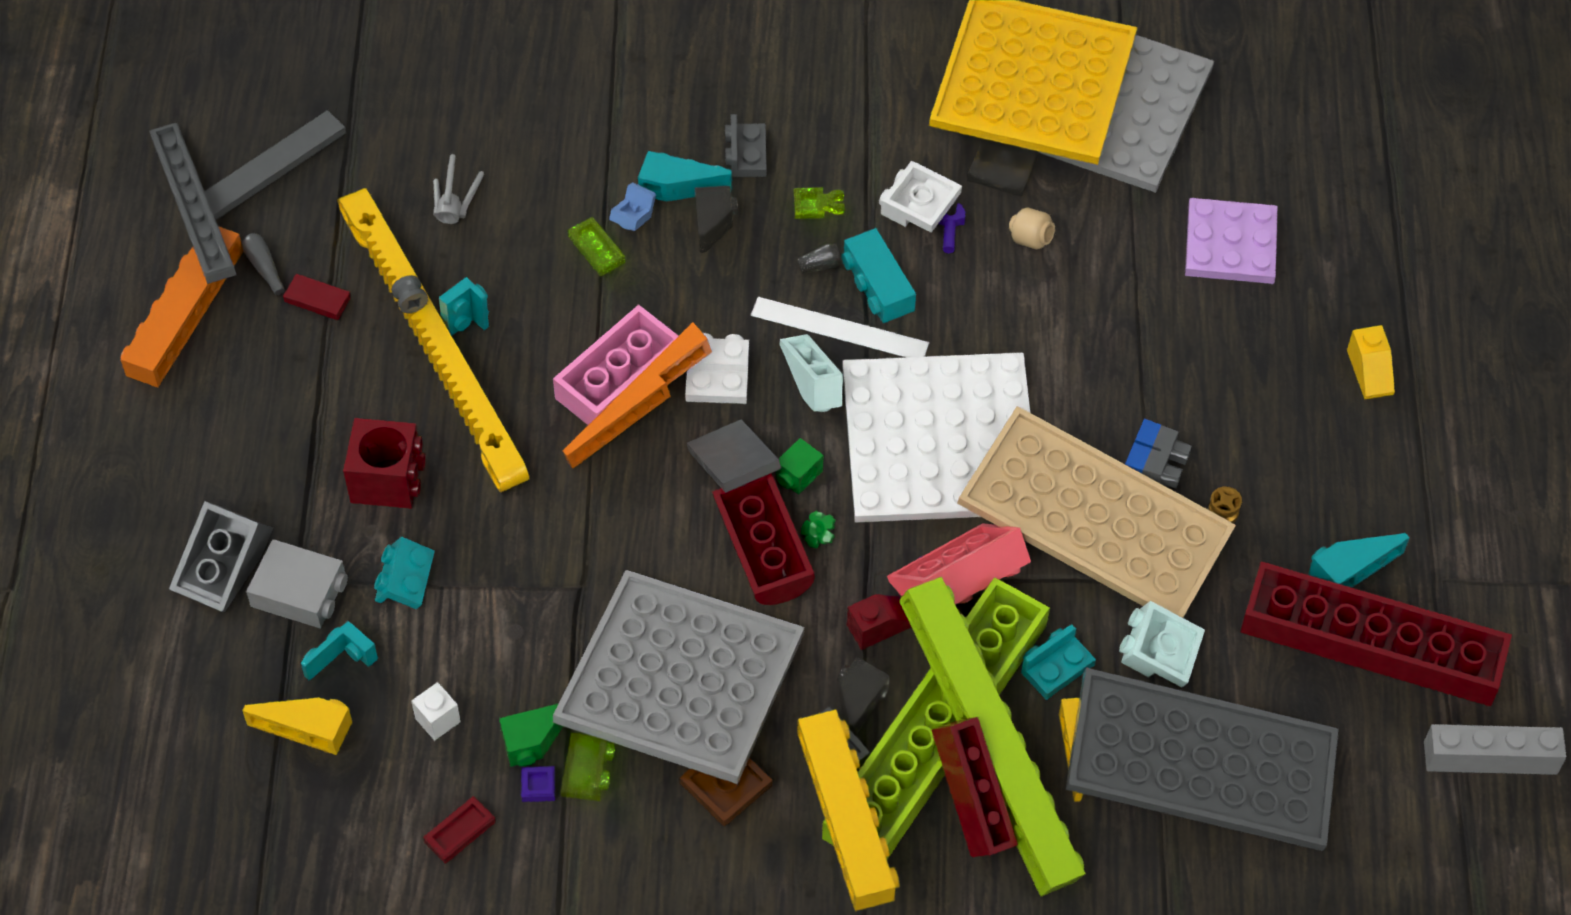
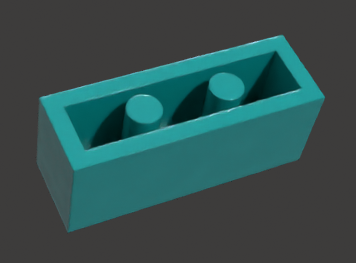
M877 228L844 240V253L841 254L842 262L847 270L851 269L858 290L860 292L864 291L871 312L878 314L882 323L914 312L916 293Z

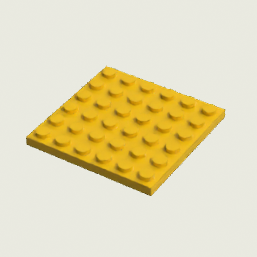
M969 0L930 116L929 126L1098 165L1136 37L1137 27L1016 0Z

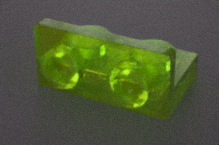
M571 733L561 787V797L600 801L602 790L608 791L610 771L606 770L607 760L613 761L615 743L592 735Z

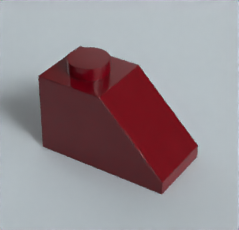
M875 594L848 606L847 626L861 650L911 628L909 620L899 602L900 596Z

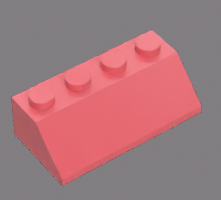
M982 523L889 574L887 578L890 584L903 596L910 588L942 577L945 584L953 591L954 603L962 604L972 600L973 594L980 590H986L994 577L1000 580L1003 577L1014 576L1021 571V567L1030 563L1031 560L1020 527Z

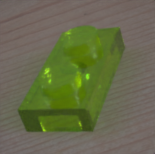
M593 217L568 230V238L600 276L625 263V255Z

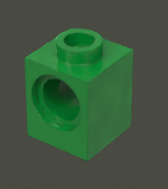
M799 438L779 458L781 468L776 471L777 481L785 489H791L799 495L823 472L824 455Z

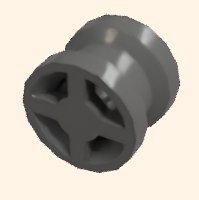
M416 276L402 277L391 288L393 296L399 300L398 305L403 313L417 312L428 302V296L421 289V282Z

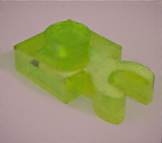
M823 187L794 188L795 219L824 218V211L837 215L843 214L845 204L835 203V201H843L844 191L833 190L829 194H823Z

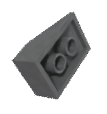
M204 501L169 590L219 611L226 612L261 559L273 527L222 506Z

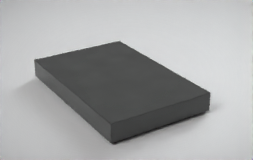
M742 419L687 442L691 455L724 492L731 491L781 468L779 459Z

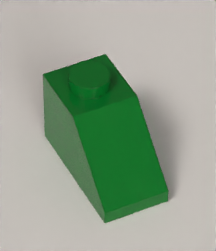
M558 704L499 718L510 767L516 765L528 766L544 757L564 727L553 723V714Z

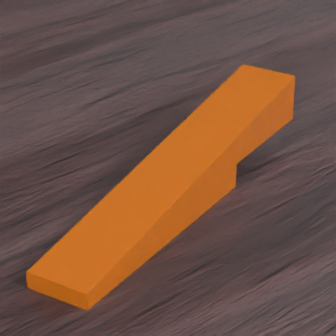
M693 322L563 450L568 464L572 468L578 466L671 397L667 385L712 353L707 337Z

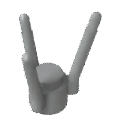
M454 154L450 155L446 189L442 197L440 196L439 180H433L435 203L433 215L436 216L437 220L446 224L457 223L459 217L465 218L466 210L484 176L483 171L478 173L461 204L459 197L452 194L456 158Z

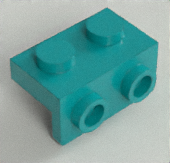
M400 537L392 545H387L381 557V562L384 563L383 570L378 575L374 585V589L377 590L375 601L382 603L389 598L414 609L420 607L435 550L404 537Z

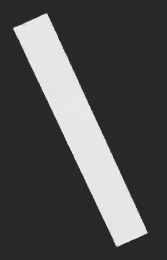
M761 297L757 298L751 316L903 357H924L929 344L926 341Z

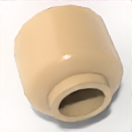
M1023 208L1017 215L1011 218L1009 230L1015 243L1038 250L1052 241L1055 225L1049 214L1032 208Z

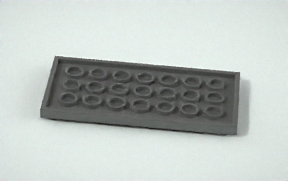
M1086 668L1082 678L1066 790L1323 851L1327 846L1338 728Z

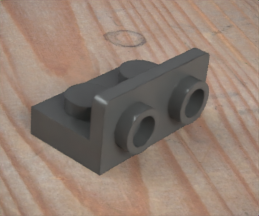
M731 114V125H725V142H731V148H725L726 165H732V177H766L765 124H737V114Z

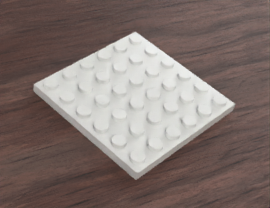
M1001 353L843 360L855 523L981 517L957 504L1015 408L1018 406L1030 413L1024 354Z

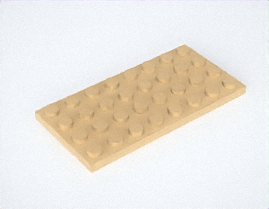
M1018 406L1004 425L957 504L997 526L1020 527L1024 541L1134 602L1144 606L1149 601H1152L1182 618L1185 616L1236 526L1232 522Z

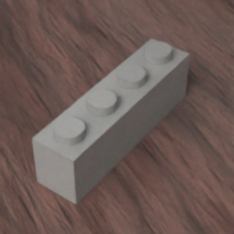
M1431 724L1424 740L1427 771L1557 775L1566 759L1563 728Z

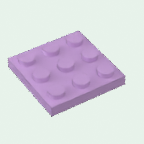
M1190 198L1188 204L1185 276L1274 284L1276 274L1277 206Z

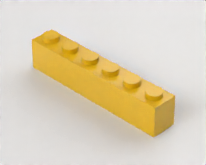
M837 710L798 719V737L854 910L858 911L894 901L895 888L899 887L897 872L894 867L889 868L886 860V857H889L887 842L884 837L879 838L876 830V827H879L878 816L875 808H869L866 800L869 797L868 786L865 778L859 779L856 770L860 767L856 750L849 749L847 740L850 739V734L846 721H840Z

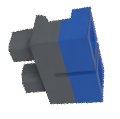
M1144 418L1125 465L1164 486L1177 488L1183 469L1169 465V462L1172 460L1186 465L1192 446L1177 440L1178 431Z

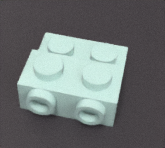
M1149 601L1140 609L1136 608L1128 621V625L1133 627L1131 634L1123 639L1119 651L1124 654L1121 663L1147 677L1155 673L1180 687L1188 684L1205 630L1152 601Z

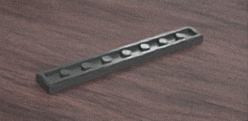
M178 123L150 130L151 139L207 284L236 275L234 265Z

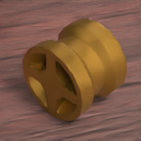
M1219 487L1211 495L1208 510L1234 523L1239 516V510L1242 505L1241 495L1236 489L1231 487ZM1220 507L1228 508V510L1221 509Z

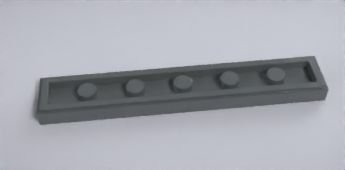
M327 110L204 191L215 220L346 134L345 126Z

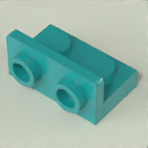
M467 277L439 297L441 319L451 336L458 331L465 330L472 320L483 330L489 327L488 295L481 285L474 284Z
M1072 624L1064 630L1062 628L1057 629L1049 636L1046 643L1040 647L1033 646L1023 656L1022 675L1046 700L1081 676L1086 668H1092L1095 665L1096 659L1075 637L1076 628Z

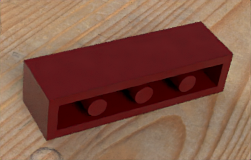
M978 717L958 720L932 729L931 731L970 856H988L1017 846L1018 843Z

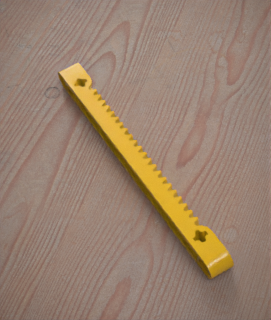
M366 188L337 199L343 218L360 246L368 248L369 256L374 260L375 267H378L380 276L384 278V283L388 284L390 293H392L391 288L393 284L400 278L410 275L417 277ZM428 296V302L422 309L414 313H403L405 319H408L409 327L413 328L414 336H418L419 344L423 345L424 353L428 354L429 362L433 363L434 371L438 372L439 380L443 381L444 388L448 390L450 399H453L455 408L459 409L460 417H464V423L466 426H469L470 434L474 435L475 443L480 445L483 465L499 492L528 481L529 474L523 459Z

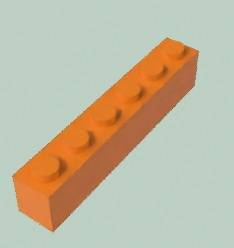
M219 227L232 263L235 266L243 253L240 235ZM193 246L189 253L182 257L175 275L167 280L165 290L159 300L153 302L149 316L144 323L142 322L138 326L131 344L122 351L121 362L127 377L158 388L225 282L226 278L207 284Z

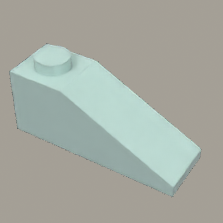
M806 334L780 339L781 349L800 394L814 412H826L831 408L841 407L843 374L811 337Z

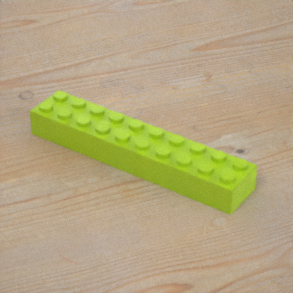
M994 577L966 617L969 626L968 632L973 642L980 647L983 655L982 661L987 671L994 676L997 683V692L1000 695L1022 663L1025 653L1033 647L1046 628L1050 607ZM930 668L858 771L859 779L865 778L869 790V797L866 800L869 808L874 807L879 820V827H876L879 838H885L889 856L945 776L931 730L955 722L956 719L932 668ZM824 820L822 839L833 845L826 820Z

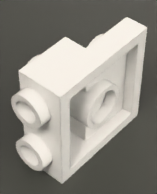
M911 161L905 170L901 169L897 173L893 186L890 189H885L879 199L881 215L905 227L911 222L932 233L961 194L962 186Z
M703 333L708 339L712 353L687 370L686 402L746 404L749 340H743L737 334L728 335L725 339H714L710 334Z

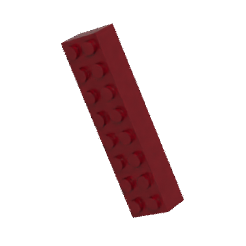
M1262 561L1260 562L1240 633L1490 707L1500 687L1512 634Z

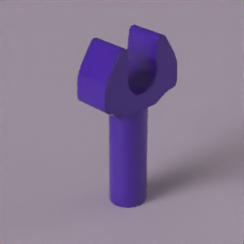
M960 203L957 204L955 215L945 214L938 223L944 226L943 251L945 253L954 252L956 227L965 224V210Z

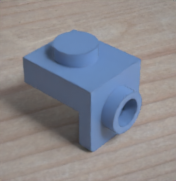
M635 183L629 184L625 199L611 210L609 220L618 223L624 229L637 230L651 218L656 197L655 192Z

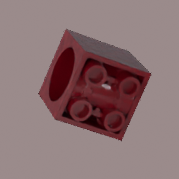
M354 418L343 469L350 503L412 509L414 497H419L421 480L418 479L419 471H424L426 463V453L422 452L423 437L418 436L416 423ZM385 460L399 461L390 467H373L375 464Z

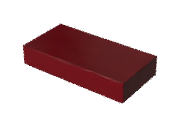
M296 274L284 293L283 299L285 303L339 320L351 299L349 291Z
M472 796L427 833L423 840L446 864L495 824L496 820Z

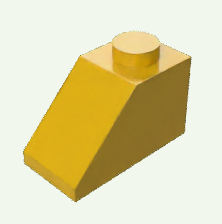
M1382 325L1353 330L1347 352L1364 399L1394 395L1391 348Z

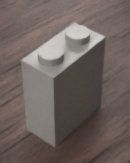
M272 539L246 592L250 606L321 629L325 619H329L332 616L335 608L334 600L338 592L344 591L348 575L345 574L342 560Z

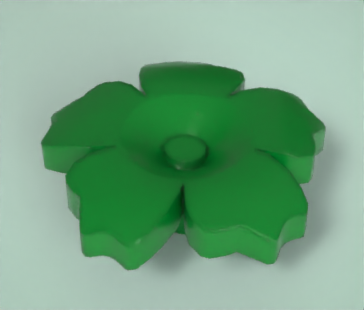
M817 510L810 513V521L805 520L801 527V534L806 536L805 541L809 547L817 549L820 543L823 545L832 543L835 536L829 530L835 528L834 523L836 519L830 514L825 516L824 513Z

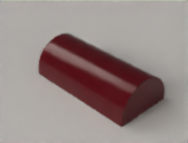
M772 473L728 492H724L722 488L712 491L714 501L756 601L763 605H776L790 601L807 591L814 582L815 573Z

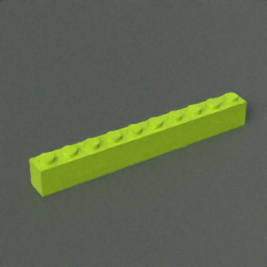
M942 577L908 589L899 602L956 721L978 717L1018 843L1017 848L1040 896L1042 897L1076 882L1085 875L1082 857L1077 851H1074L1070 843L1067 826L1059 820L1054 810V800L1051 794L1045 791L1040 781L1039 769L1035 762L1030 760L1025 750V740L1022 734L1016 731L1011 721L1010 709L1005 702H1002L997 692L996 680L987 671L982 661V651L973 642L968 632V622L959 613L954 603L955 597L952 589L945 584Z

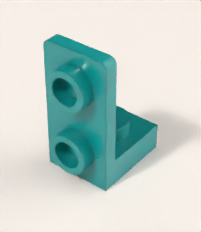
M347 621L343 626L333 629L328 635L327 640L319 647L313 648L306 653L301 662L304 676L311 680L344 650L356 662L361 660L370 667L378 659L375 644Z

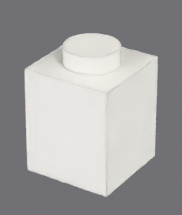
M438 682L412 700L415 719L434 741L461 722L457 703Z

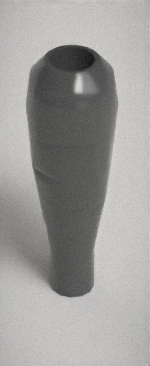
M256 233L246 235L242 241V249L245 255L270 285L276 296L283 294L285 288L279 278L273 257L264 238Z

